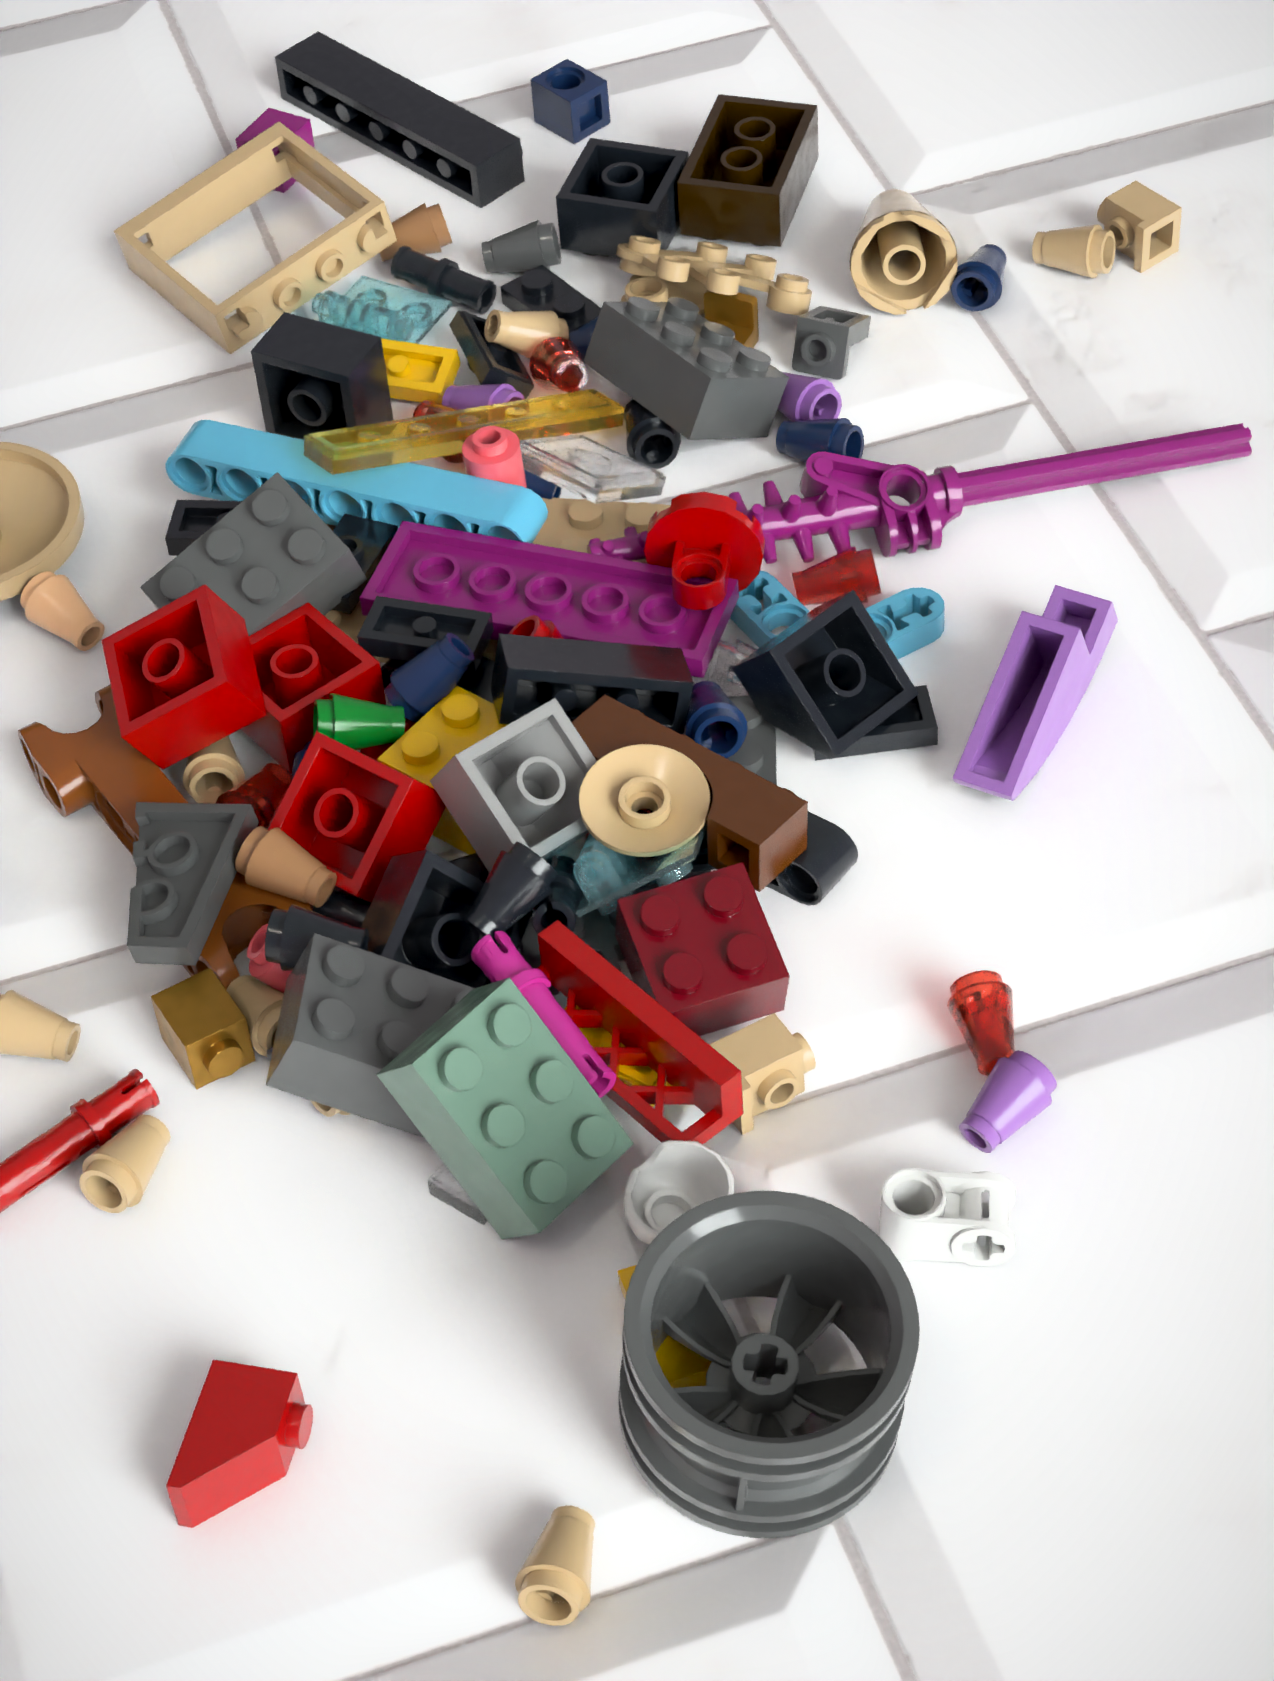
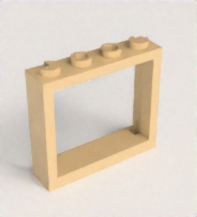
M277 122L114 230L129 269L229 354H232L273 326L284 312L292 313L397 241L385 202L280 122ZM278 146L280 153L274 156L272 149ZM290 178H294L345 218L219 305L215 304L166 263L167 260ZM145 234L148 241L142 243L138 238ZM236 309L237 313H235L228 319L224 318Z

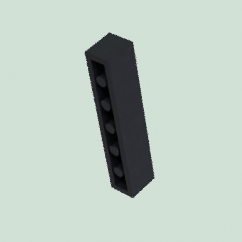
M318 31L275 56L280 93L283 100L475 206L483 208L525 181L522 160L523 150L519 137Z

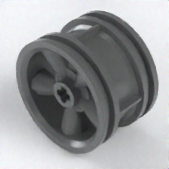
M782 1191L740 1192L713 1199L687 1211L672 1221L656 1236L638 1261L626 1293L618 1413L621 1432L630 1457L643 1479L660 1498L685 1517L713 1530L749 1538H780L810 1532L828 1525L856 1507L872 1491L889 1465L896 1446L904 1412L905 1398L909 1391L919 1349L920 1337L919 1312L915 1294L908 1276L892 1250L873 1230L848 1212L813 1197ZM742 1297L777 1298L770 1334L752 1333L740 1337L722 1301ZM833 1323L854 1344L867 1368L817 1375L813 1362L804 1351ZM667 1336H670L673 1340L699 1356L711 1361L706 1373V1386L672 1388L656 1358V1352ZM756 1377L770 1379V1384L761 1385L756 1383ZM811 1413L833 1423V1425L801 1436H794L792 1433L794 1429L803 1425ZM722 1422H724L726 1425H728V1426H729L731 1429H733L734 1431H732V1430H730V1429H727V1428H725V1427H722V1426H720L719 1424H721Z

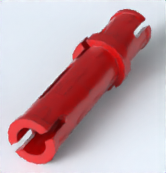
M136 1068L128 1072V1075L89 1102L85 1099H80L71 1105L70 1115L0 1163V1213L93 1148H100L112 1138L113 1134L138 1116L160 1104L158 1095L148 1079L140 1082L143 1079V1074Z

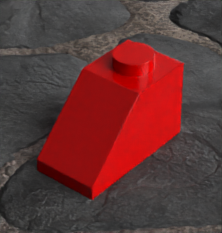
M213 1359L166 1484L179 1526L194 1528L287 1475L295 1449H304L306 1447L313 1424V1408L310 1404H305L298 1373Z

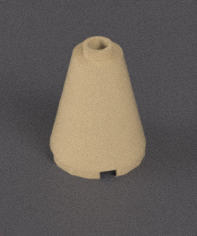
M899 189L883 191L871 201L851 250L850 272L859 295L875 309L894 315L907 314L906 310L922 306L926 309L935 305L950 290L958 271L957 249L954 239L948 229L911 194Z

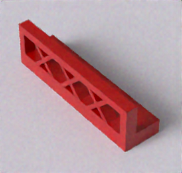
M555 921L537 934L541 965L536 969H540L550 980L551 985L567 997L566 1013L578 1028H603L612 1035L611 1047H593L616 1074V1082L606 1094L607 1097L661 1143L668 1140L698 1141L701 1144H705L744 1114L741 1070L560 921ZM619 1065L649 1066L657 1073V1086H627L618 1078ZM665 1104L695 1105L705 1115L681 1132L664 1117Z

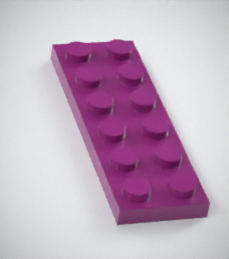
M402 521L361 594L360 603L362 615L364 616L368 615L377 596L492 613L494 632L490 638L493 640H498L499 633L509 634L514 626L524 618L537 615L541 620H551L564 639L681 648L691 676L704 678L739 599V586L737 579L729 578L726 596L719 605L707 610H691L678 605L673 599L672 573L669 567ZM696 577L685 582L692 585H705L713 580Z

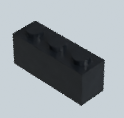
M499 633L490 690L499 724L509 725L556 698L572 722L602 696L607 695L630 708L639 710L645 716L673 731L684 735L694 682L681 648Z

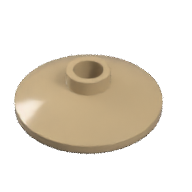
M637 744L622 747L608 753L589 769L580 787L579 808L585 827L602 845L615 852L629 856L652 857L667 854L683 847L700 832L709 814L710 790L703 772L684 754L665 746ZM641 809H650L654 811L653 813L649 814L636 813L638 810Z

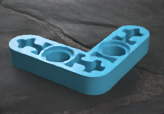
M760 570L759 575L746 589L739 591V599L730 619L760 648L777 636L771 632L773 629L780 626H790L810 611L774 576ZM916 587L902 590L865 608L897 659L933 643L944 632V600L940 594L931 589ZM761 600H763V611L761 608V603L759 602Z

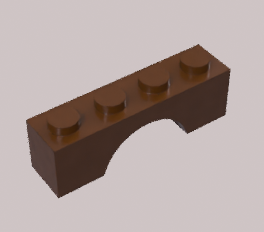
M607 695L602 696L571 722L596 761L616 749L637 744L665 746L690 758L703 772L710 790V809L706 820L708 864L716 869L743 862L754 890L761 892L807 849L808 801L798 797L792 791L777 786L745 769L741 764L726 759L696 743L690 737L673 731L645 716L639 710L630 708Z

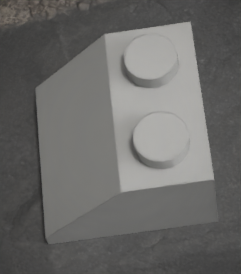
M556 698L456 754L430 782L490 873L500 851L503 850L508 853L516 841L524 844L547 861L589 833L580 814L579 792L585 775L597 761Z

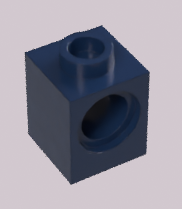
M565 59L530 79L534 122L570 143L576 144L611 123L607 80L575 62Z

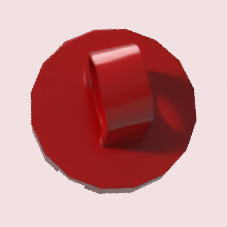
M708 492L681 494L672 499L669 508L661 511L659 514L656 511L650 518L644 547L647 564L671 568L673 599L678 605L686 609L707 610L713 608L724 600L729 578L737 579L739 591H742L759 575L765 547L761 523L754 515L751 521L745 514L736 510L737 501L728 496ZM696 577L713 580L705 585H692L685 582Z

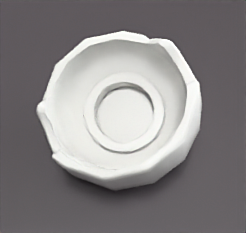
M668 1140L657 1145L654 1152L644 1163L632 1170L624 1189V1218L637 1239L650 1245L663 1229L687 1211L713 1199L734 1194V1176L719 1153L698 1141Z

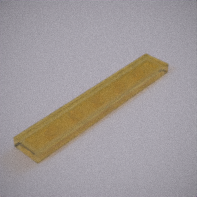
M586 389L311 433L308 436H304V456L334 475L462 453V445L467 437L485 426H498L508 429L518 436L520 443L623 426L624 407L595 389Z

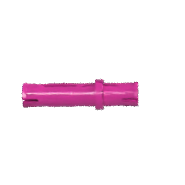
M495 931L494 938L500 944L499 947L493 941L490 934L484 936L474 946L471 959L480 967L492 983L510 977L597 1095L602 1098L614 1086L616 1074L597 1054L580 1029L553 997L548 987H551L550 980L540 969L532 968L526 962L505 931Z

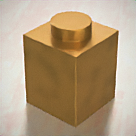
M211 968L151 996L161 1037L196 1090L219 1078L230 1076L238 1069L256 1061L246 1018Z

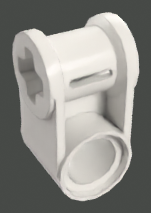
M916 1167L902 1168L893 1172L884 1181L881 1192L879 1237L892 1250L897 1259L909 1262L919 1260L958 1262L979 1267L1003 1264L1011 1259L1016 1251L1015 1234L1009 1229V1210L1013 1208L1016 1202L1015 1184L1008 1177L990 1171L967 1173L926 1170ZM983 1192L989 1194V1202L982 1203ZM985 1235L986 1243L981 1246L979 1245V1236Z

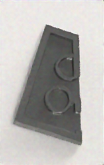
M136 802L135 819L139 825V839L133 842L132 859L137 867L136 886L130 890L127 947L135 963L196 966L237 873L235 869L237 854L244 840L258 826L259 821L251 804Z

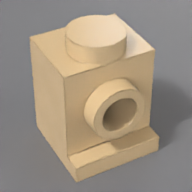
M1135 180L1107 196L1100 204L1097 211V220L1104 225V230L1113 232L1116 249L1134 260L1133 269L1139 273L1146 271L1179 251L1182 207Z
M775 1013L709 1044L741 1070L744 1114L732 1123L742 1135L754 1130V1116L768 1109L780 1108L789 1103L795 1096L805 1092L804 1074L816 1067L814 1054L806 1039L798 1032L791 1034Z

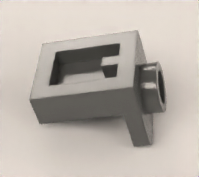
M819 306L798 316L792 359L793 370L836 380L845 377L850 346L868 337L871 316L825 306Z

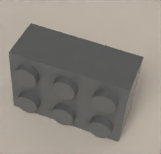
M629 297L628 302H603L583 361L585 364L688 440L762 438L768 436L789 379L787 375L770 364V356L760 350L745 347L734 339L735 333L733 330L722 324L708 321L698 314L700 309L696 304L683 298L669 297L667 302H652L641 297Z
M277 472L140 588L158 610L205 584L245 619L248 636L307 602L325 616L341 602L342 596L357 589L367 578L350 549Z
M314 933L287 978L266 1086L424 1138L376 1074L475 988Z

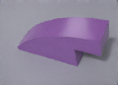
M1055 585L1042 616L1021 611L953 775L955 783L1014 801L1051 754L1070 723L1104 655L1118 622L1112 601Z

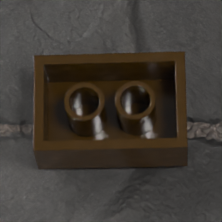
M718 94L677 182L680 235L701 237L705 240L720 239L751 243L755 246L781 247L819 158L818 105Z

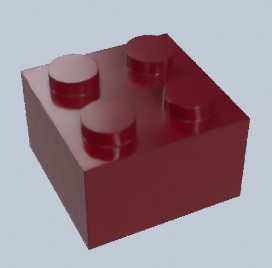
M743 862L617 899L615 936L633 982L698 1036L784 1010L790 975Z

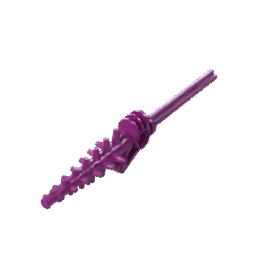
M1243 423L960 473H957L952 465L937 467L931 475H926L923 470L908 464L890 465L830 452H816L807 459L799 484L800 492L805 498L800 499L798 495H791L786 502H783L774 481L763 483L764 507L761 504H754L750 510H747L739 492L730 493L728 497L737 501L736 510L745 514L751 521L754 515L761 523L765 538L763 558L766 564H773L777 561L775 541L793 539L804 563L814 561L812 536L822 534L829 535L842 562L852 559L849 531L872 527L881 553L885 558L895 557L898 549H904L906 553L911 554L915 553L920 545L927 551L940 548L943 529L953 519L961 516L963 507L1247 457L1252 453L1249 443L1252 434L1249 427L1244 428ZM889 496L904 498L910 505L901 506L896 504ZM631 526L624 529V537L601 541L599 538L591 539L587 545V553L629 561L646 559L644 547L647 531L638 534L636 528Z

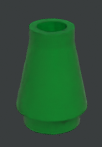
M330 693L329 699H315L313 737L316 731L354 750L395 743L405 734L404 707L389 706Z

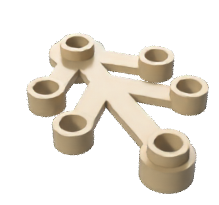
M630 236L629 243H622L617 246L616 255L621 257L619 268L625 272L640 276L659 277L673 282H687L688 275L704 284L707 290L724 295H736L738 287L743 286L768 293L766 306L774 311L791 315H802L809 311L812 291L808 289L809 280L799 275L779 273L777 274L776 282L771 281L774 279L777 260L772 257L760 254H746L744 265L726 263L728 247L722 244L701 241L697 243L696 252L660 249L661 242L659 240L645 236Z

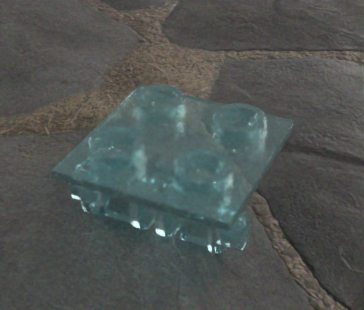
M361 276L344 295H340L332 290H328L324 294L317 293L312 302V311L318 314L319 321L379 336L383 339L419 344L450 309L452 301Z
M705 822L700 832L682 847L673 852L652 857H636L615 852L604 846L589 833L573 869L575 879L584 893L576 910L578 918L595 909H598L602 916L616 911L617 899L634 895L633 890L653 880L661 887L684 877L693 869L691 861L696 860L697 854L700 851V846L707 829V822Z

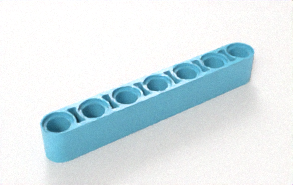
M213 420L196 421L165 463V470L169 479L181 490L193 495L221 501H243L278 472L326 524L334 526L338 524L344 514H350L373 521L397 525L398 528L402 521L533 543L548 516V509L543 499L531 489L523 486Z

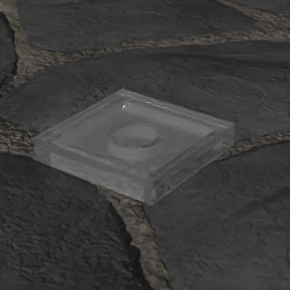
M582 434L519 440L525 470L595 504L662 494L666 476L662 472Z

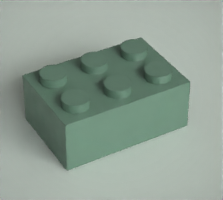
M510 977L472 989L376 1074L501 1239L541 1233L634 1144Z

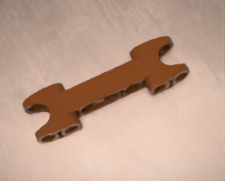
M108 685L94 694L101 717L88 729L76 733H60L51 730L44 724L33 722L19 729L18 737L36 781L54 808L63 817H66L91 805L133 856V842L139 839V825L135 819L136 802H189L160 770L159 766L121 738L111 685ZM237 872L196 966H182L190 976L211 968L227 990L230 983L240 977L234 960L238 954L249 946L254 934L263 925L269 923L274 909L288 910L292 904L312 911L309 903H303L249 886L245 882V876Z

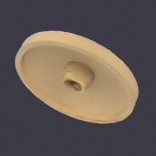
M1 441L0 601L21 594L26 584L39 573L45 571L54 573L66 562L81 538L85 517L77 482L65 465L39 449Z

